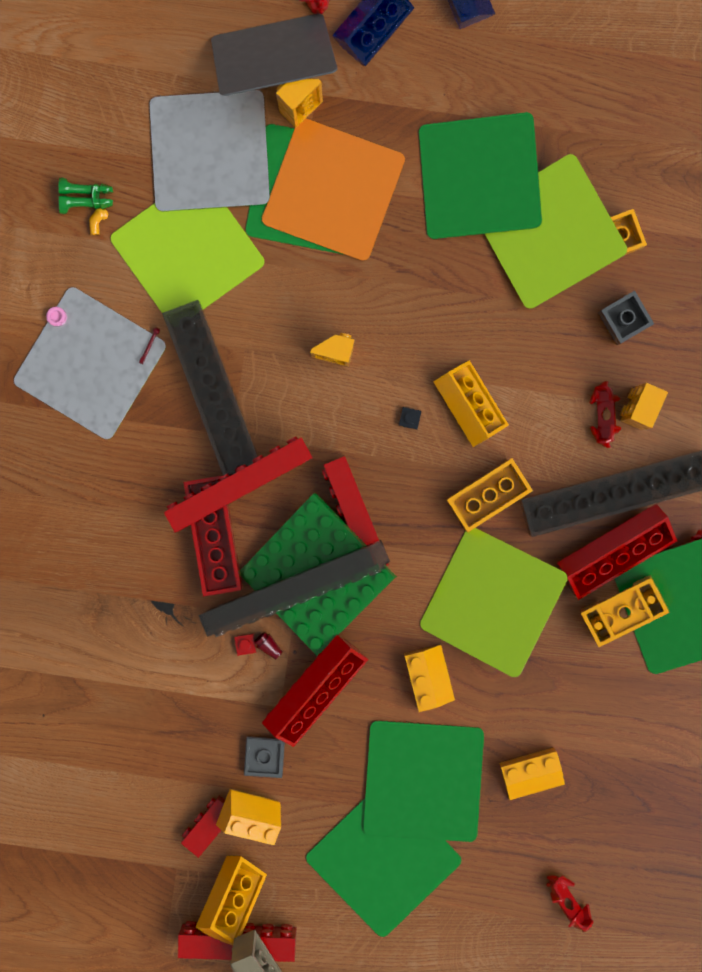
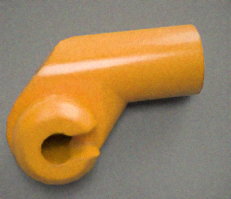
M98 208L89 219L90 235H100L99 223L102 219L108 218V211L106 209Z

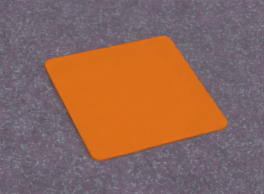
M304 119L293 132L270 199L262 216V221L266 226L362 261L367 260L377 239L405 163V157L402 153L315 121Z

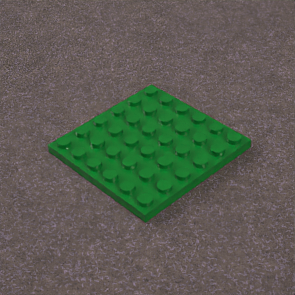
M316 493L309 497L240 570V576L316 656L397 577Z

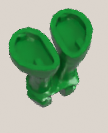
M59 178V195L72 193L92 194V197L89 198L59 196L60 214H67L68 210L72 207H93L95 209L101 207L104 209L113 206V200L100 199V194L113 193L112 186L103 183L101 185L96 183L94 185L70 183L67 178Z

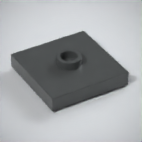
M247 736L244 775L282 778L285 742L277 738Z

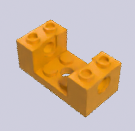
M651 575L634 582L632 587L602 602L598 600L581 609V615L598 647L669 613V609ZM623 607H627L631 611V614L626 618L621 617L619 614V610Z

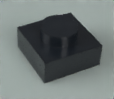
M403 407L399 426L418 430L422 411Z

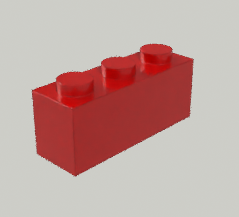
M220 795L208 802L206 812L204 814L200 812L194 819L196 824L192 828L188 827L181 835L183 837L181 844L198 858L221 832L216 823L225 799Z

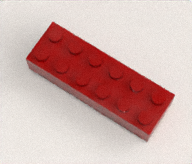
M344 456L324 464L325 469L322 470L326 481L330 480L332 487L329 490L332 498L337 497L339 505H336L340 517L344 515L345 524L386 566L389 565L346 457Z
M221 476L183 482L186 496L192 492L195 495L202 492L201 487L209 483L212 486L219 482L218 478ZM228 504L191 524L203 597L243 589Z
M656 503L568 557H565L557 562L559 569L567 574L566 583L575 597L580 600L677 542L668 516Z
M336 635L322 653L318 654L316 660L304 671L298 681L291 686L286 695L279 700L275 708L266 715L262 724L275 738L294 747L369 659L354 645Z
M187 921L182 924L178 934V958L232 959L233 945L208 936L196 928L197 922ZM246 923L242 935L256 930L275 961L295 962L297 927H293L290 924H283L281 927L268 923L262 924V926Z

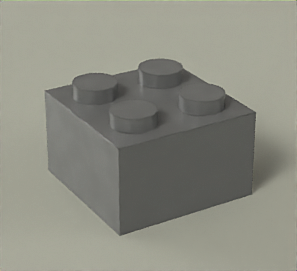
M635 291L598 312L616 345L623 343L654 324Z

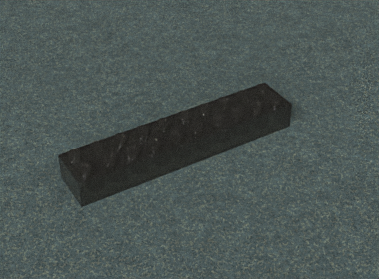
M196 300L162 314L222 474L228 473L231 476L236 473V468L244 464L246 467L253 464L252 460L258 457V453L201 302Z
M702 450L520 499L528 534L530 537H535L702 491Z
M379 540L220 604L198 616L207 637L215 635L216 638L230 630L239 629L247 623L251 624L260 618L274 615L280 610H287L295 604L307 602L315 596H322L330 590L342 588L350 582H357L363 579V577L368 576V574L369 576L375 575L385 569V565L390 560L382 541Z

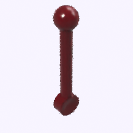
M157 327L153 328V335L139 361L142 365L146 360L156 335L160 333V329Z

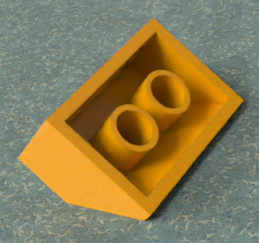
M340 333V336L334 335L313 347L310 352L311 357L349 367L355 340L351 339L352 335Z
M441 644L404 653L419 712L438 708L455 700Z
M554 747L499 763L509 800L565 785L559 757Z
M229 789L216 825L225 834L275 845L281 829V804L273 799Z

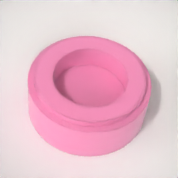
M60 307L50 308L46 315L47 321L57 327L62 326L67 320L66 312Z

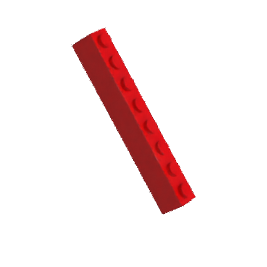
M295 436L286 441L288 445L282 448L278 445L269 450L270 455L266 457L260 455L252 460L253 464L248 467L244 464L235 469V474L229 476L227 473L218 478L219 482L212 486L209 483L201 487L202 492L196 495L194 492L183 497L185 501L178 504L176 501L168 505V510L164 514L174 533L311 460L313 457L303 438L298 439Z

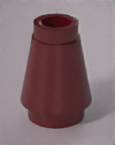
M266 632L261 633L254 642L257 645L256 648L275 660L283 652L272 636Z

